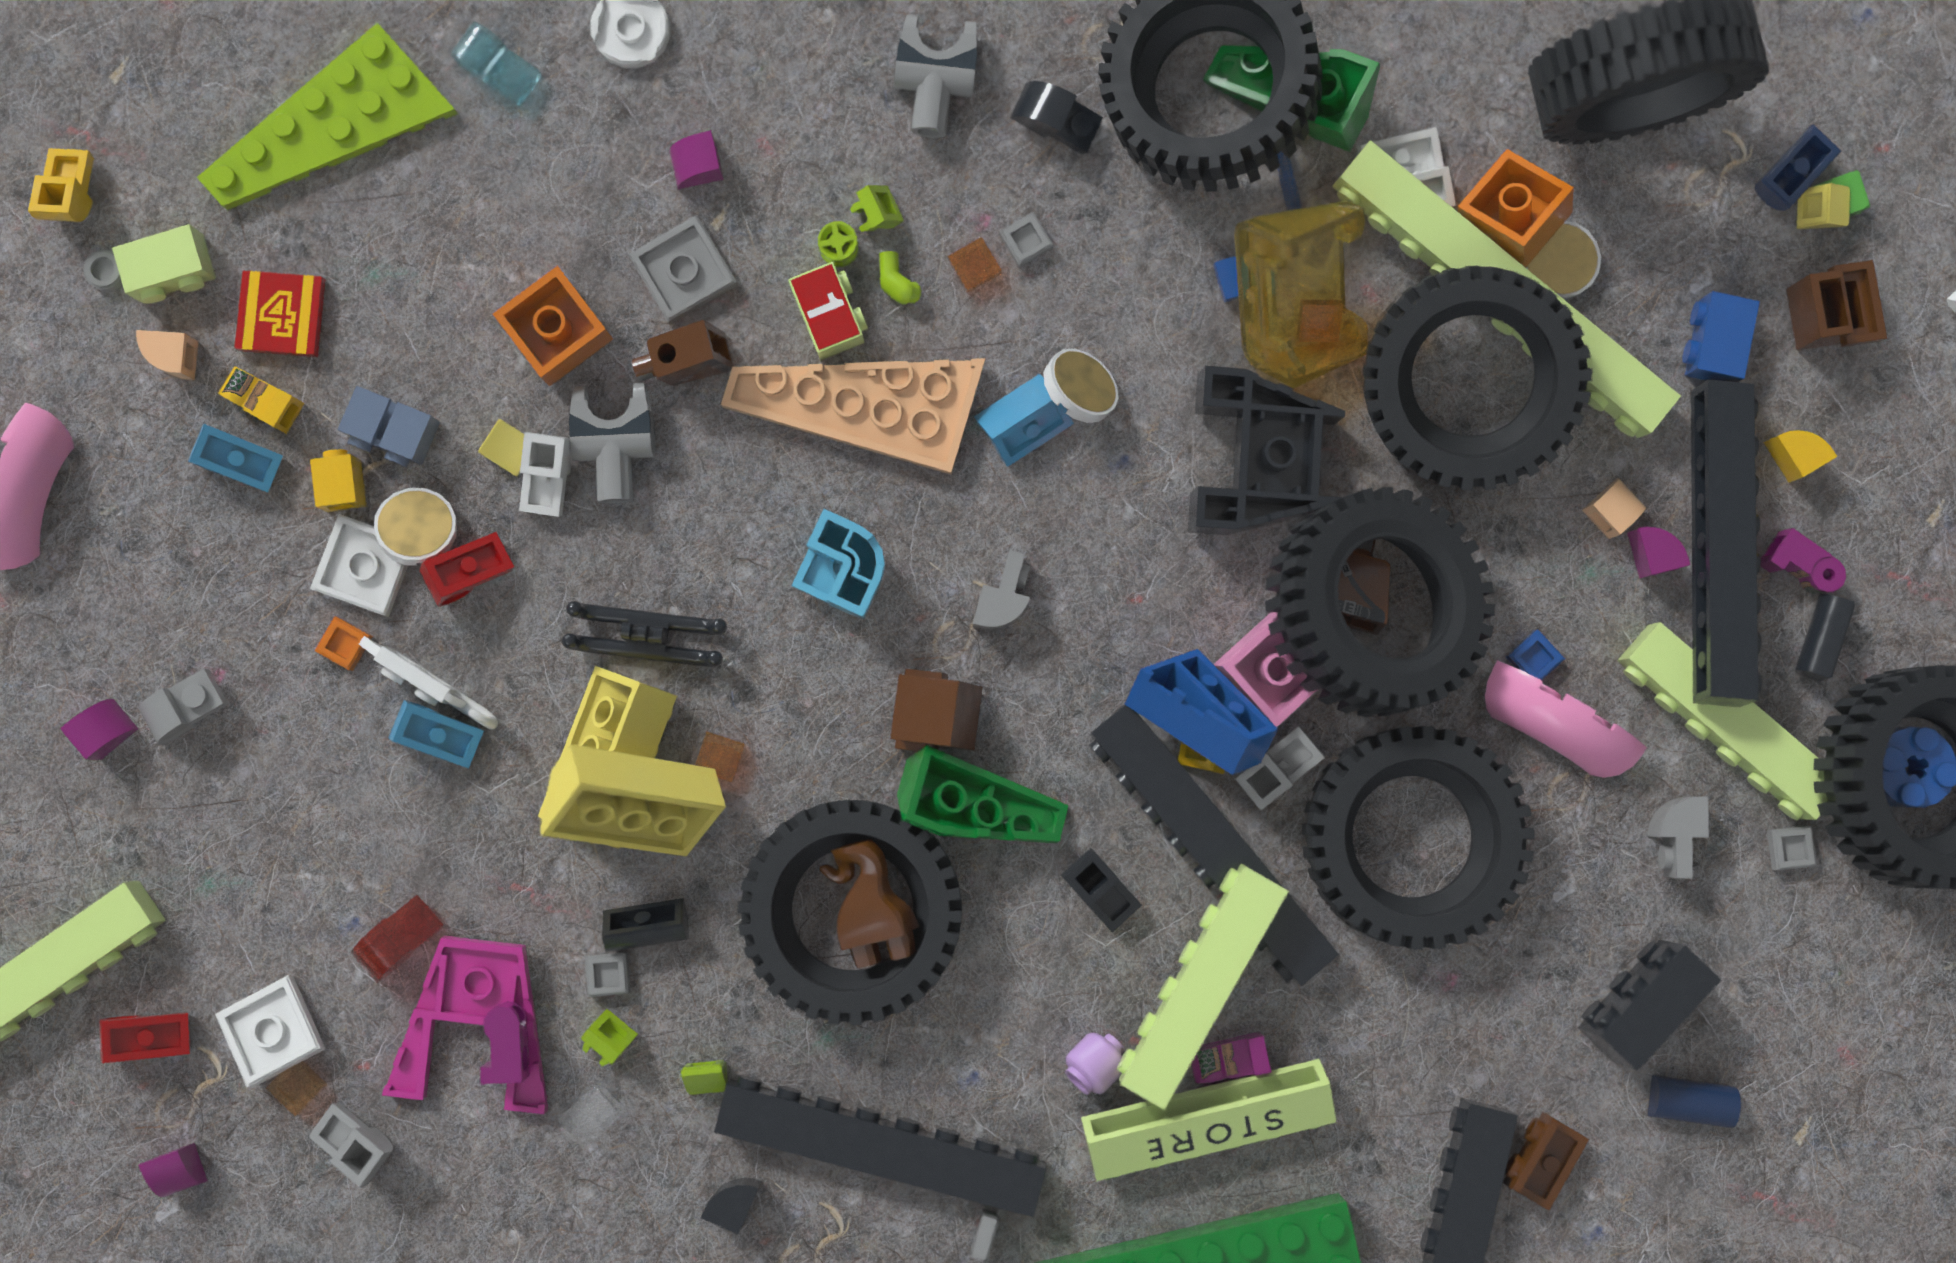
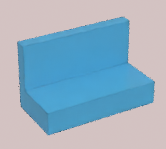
M1038 374L974 416V419L988 435L999 457L1007 467L1074 424L1071 417L1066 414L1067 409L1061 403L1057 406L1050 398L1041 374Z

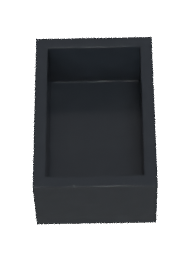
M1664 940L1648 943L1637 955L1639 962L1629 972L1623 971L1612 981L1609 986L1612 991L1602 1002L1599 1000L1595 1001L1583 1013L1582 1018L1584 1021L1578 1029L1613 1062L1638 1072L1722 981L1686 945Z

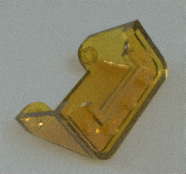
M1340 201L1257 215L1237 223L1235 227L1234 238L1243 352L1249 363L1255 368L1293 389L1367 355L1365 352L1368 345L1367 324L1362 317L1346 309L1343 249V241L1351 243L1360 239L1363 235L1365 225L1363 207L1349 201Z

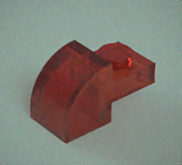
M416 895L389 918H384L354 946L351 954L378 984L409 959L415 950L439 932L444 924L422 899Z

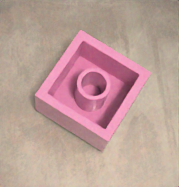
M1270 612L1214 665L1277 727L1317 690L1307 692L1300 685L1307 675L1303 672L1292 676L1286 668L1294 659L1291 653L1279 656L1275 646L1285 641L1282 633L1270 635L1268 624L1278 620L1277 612Z

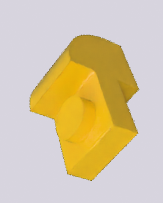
M48 149L43 176L35 175L28 208V212L33 218L37 220L82 222L87 218L93 203L87 194L94 161L89 150Z

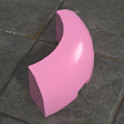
M25 403L0 439L3 443L7 444L0 457V570L21 567L29 564L40 555V532L45 505L62 464L74 449L71 435L62 422L50 412L29 403Z
M1497 660L1487 681L1485 692L1486 709L1492 718L1547 745L1592 776L1606 778L1620 775L1632 768L1644 754L1647 747L1619 725H1611L1608 721L1596 715V710L1568 694L1564 696L1563 700H1560L1562 696L1552 688L1542 684V680Z

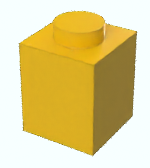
M335 449L324 451L323 458L310 459L316 508L325 512L367 507L362 462L359 458L348 454L347 450Z

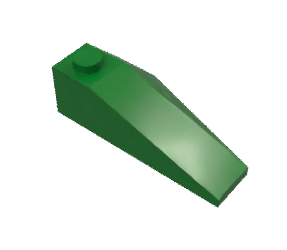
M1221 45L1203 81L1262 112L1272 92L1273 71L1267 56L1259 46ZM1330 49L1329 52H1319L1323 79H1321L1323 91L1321 101L1316 100L1318 114L1315 122L1307 119L1310 130L1308 135L1350 152L1368 119L1380 63L1344 49Z
M928 745L922 747L906 760L897 792L902 821L938 836L1056 844L1060 842L1069 806Z

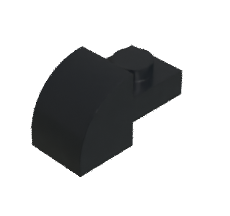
M1029 81L1026 83L1010 118L1042 137L1051 136L1082 155L1088 153L1104 117L1075 101L1077 95L1061 87L1042 81Z
M1089 848L1061 874V877L1112 933L1142 906L1092 848Z

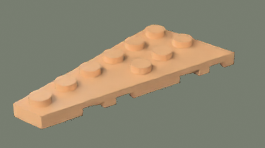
M985 358L966 361H890L845 363V365L808 364V366L781 367V365L732 367L721 406L725 409L952 475L985 364Z

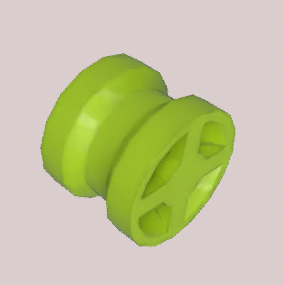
M833 221L826 224L820 230L818 247L822 259L826 263L833 261L835 267H845L856 259L859 252V244L856 233L849 224L842 221Z

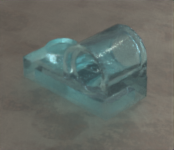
M476 21L471 23L450 52L456 64L519 107L543 76L540 70L506 48L505 44L494 33Z

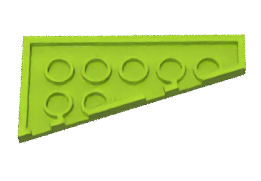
M376 23L198 175L197 178L222 207L230 210L272 192V188L292 180L296 182L309 177V173L327 165L329 167L335 166L387 144L389 139L409 131L414 133L425 128V124L442 117L447 119L458 113L385 30Z

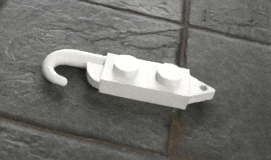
M365 636L360 641L359 645L375 656L373 660L384 666L380 671L383 675L400 685L406 680L416 686L417 690L414 694L433 706H436L438 701L449 704L490 730L498 727V719L490 711L398 651L381 646Z

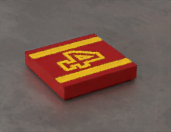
M242 270L234 349L241 352L318 357L326 279L322 276Z

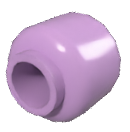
M1088 1033L1067 1054L1066 1064L1068 1069L1065 1073L1081 1092L1087 1095L1090 1092L1103 1094L1121 1075L1117 1067L1125 1049L1111 1034L1103 1037L1097 1033Z

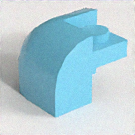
M823 509L806 545L808 547L806 556L791 586L841 611L864 619L882 582L885 570L883 550L874 535L865 528Z

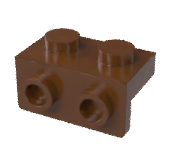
M1542 1112L1539 1118L1535 1117L1527 1126L1524 1133L1526 1142L1519 1154H1513L1508 1160L1505 1170L1506 1177L1503 1183L1549 1211L1590 1139Z

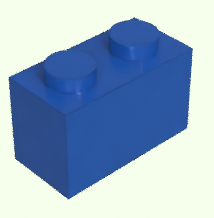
M1715 291L1710 292L1697 301L1690 315V324L1694 325L1692 340L1687 341L1682 356L1683 363L1687 364L1684 376L1705 381L1709 379L1739 382L1745 379L1760 301Z

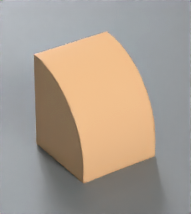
M136 330L138 347L150 364L176 378L195 380L199 341L185 333Z
M1616 478L1582 511L1608 539L1621 535L1642 515L1646 507L1619 478Z

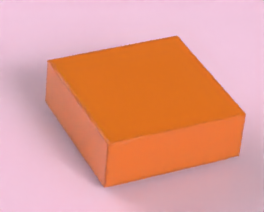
M334 616L314 651L347 670L353 671L365 651L359 645L360 641L364 636L372 639L373 636L340 617Z

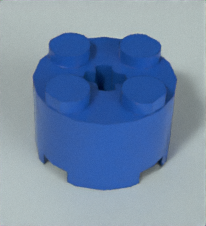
M1912 726L1895 728L1888 742L1883 763V784L1888 805L1892 807L1924 808L1940 802L1950 793L1952 787L1956 785L1955 754L1951 745L1936 730Z

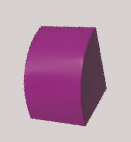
M711 130L685 137L670 147L669 152L677 189L724 180L716 141Z
M1641 527L1627 533L1639 579L1691 565L1684 546L1670 532L1656 527Z
M113 698L100 701L88 707L60 728L85 760H102L139 729Z
M195 1142L138 1164L148 1187L157 1196L162 1198L208 1181Z

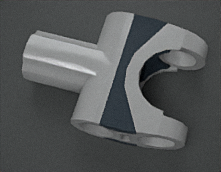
M908 14L898 43L894 88L916 91L911 126L912 133L927 138L945 137L951 95L973 97L977 70L976 22L965 21L964 33L960 34L958 42L947 50L936 51L929 49L923 44L919 36V16Z
M646 383L633 384V398H630L627 410L619 418L613 420L600 419L595 415L593 406H590L587 386H575L573 389L569 415L571 456L573 462L596 461L598 503L621 504L633 502L632 459L655 457V422Z

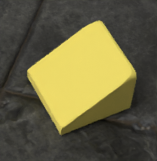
M1833 183L1809 187L1798 199L1797 229L1847 226L1849 224L1850 188Z
M499 419L479 448L478 453L518 477L521 467L524 434Z

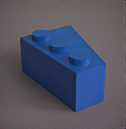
M1199 649L1140 669L1125 702L1126 706L1231 775L1261 764L1278 731V728Z

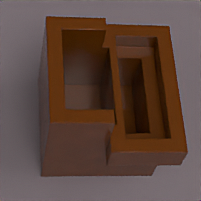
M1873 260L1834 265L1828 269V272L1809 274L1786 288L1796 350L1841 344V347L1881 342L1887 339Z
M905 669V675L899 674L891 729L890 739L896 740L895 749L917 752L925 745H928L937 750L941 746L975 751L983 687L962 681L948 680V674L942 672Z

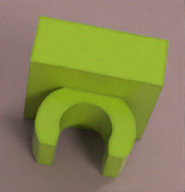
M867 185L856 192L859 201L855 202L850 210L852 213H862L865 211L868 218L867 222L859 227L860 232H872L878 228L893 229L904 222L888 186Z
M606 1009L580 1038L585 1042L582 1050L587 1053L592 1048L603 1057L599 1062L601 1066H605L608 1063L613 1064L630 1046L638 1033L610 1010Z

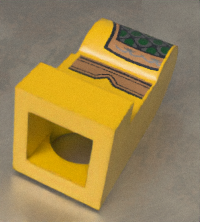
M236 366L233 367L218 392L219 395L242 407L244 411L285 434L288 433L305 404L292 395Z

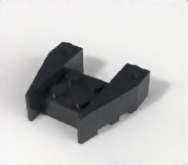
M1205 365L1197 374L1195 414L1237 417L1233 489L1198 486L1190 492L1188 532L1230 535L1309 515L1341 499V497L1319 495L1323 424L1335 425L1345 417V410L1321 400L1316 401L1294 392L1288 386L1281 383L1275 384L1247 369Z

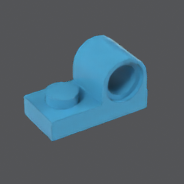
M203 424L188 462L268 492L283 455Z
M403 700L388 738L395 743L469 769L484 730L444 716L422 705Z

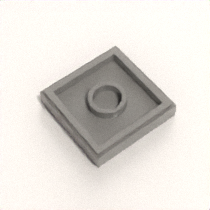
M697 215L628 254L669 325L738 285Z

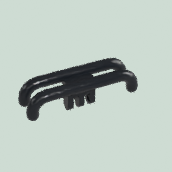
M577 601L569 602L566 607L568 615L575 618L622 624L621 638L626 640L567 633L562 638V644L567 649L704 667H717L723 662V656L719 651L667 646L669 630L706 635H722L727 630V623L723 619H707L599 606Z

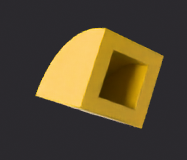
M1789 431L1763 442L1788 483L1805 477L1837 457L1832 447L1823 438L1808 431Z

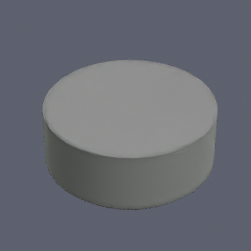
M98 250L88 256L84 263L83 272L89 284L104 292H112L123 286L112 251Z

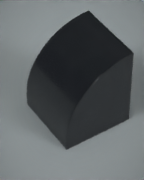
M739 1178L725 1183L710 1198L700 1218L738 1235L762 1181L753 1178Z

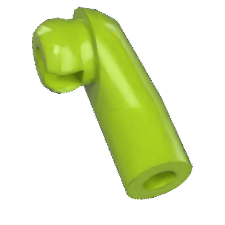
M895 251L880 252V286L883 292L897 303H916L921 297V287L917 282H911L899 273V253Z

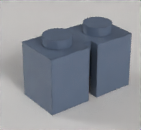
M356 385L337 429L349 436L347 444L369 453L373 446L386 451L384 459L406 468L409 461L422 466L440 421L429 414L399 402L397 404L393 403L387 397Z

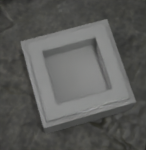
M1034 212L999 231L1000 238L1018 268L1053 249L1051 240Z
M1812 826L1767 830L1772 870L1817 866Z
M628 952L585 956L588 997L630 993Z
M987 1209L982 1210L971 1248L972 1257L985 1261L986 1258L988 1259L998 1226L997 1212Z

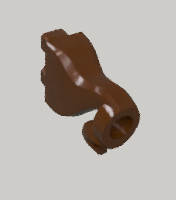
M866 838L831 849L830 851L838 869L829 864H824L819 868V871L829 880L837 884L848 883L855 876V864L859 865L861 869L858 879L844 899L838 914L837 935L841 951L850 949L857 969L877 964L882 960L877 944L880 941H886L891 960L906 958L915 953L916 945L913 930L919 927L910 906L901 900L891 889L888 880L887 861L880 847L872 838Z

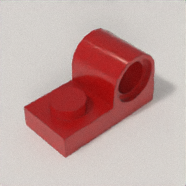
M494 532L424 561L420 566L419 572L436 605L442 607L465 597L474 587L511 572L514 565L497 532Z
M187 1012L152 1016H119L99 1020L102 1064L190 1054L189 1018Z

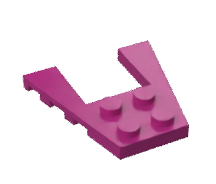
M443 936L436 949L422 986L421 996L408 1024L410 1025L402 1046L398 1049L393 1063L394 1067L388 1083L384 1086L382 1096L424 1100L427 1097L435 1020L483 1025L484 1018L488 1012L499 1004L509 1001L520 1005L526 1013L530 1076L522 1083H507L504 1110L545 1114L548 1111L526 945Z

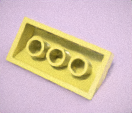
M595 666L561 756L569 745L573 744L655 758L664 729L672 715L677 696ZM546 796L543 801L540 812L538 814V817L541 819L543 816Z
M570 744L551 770L540 832L541 836L687 856L725 809L726 805L716 771L713 768Z

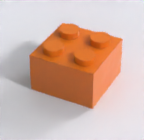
M1506 149L1457 206L1458 213L1526 268L1572 214L1574 187Z
M558 265L493 313L524 357L549 387L613 340L612 336Z

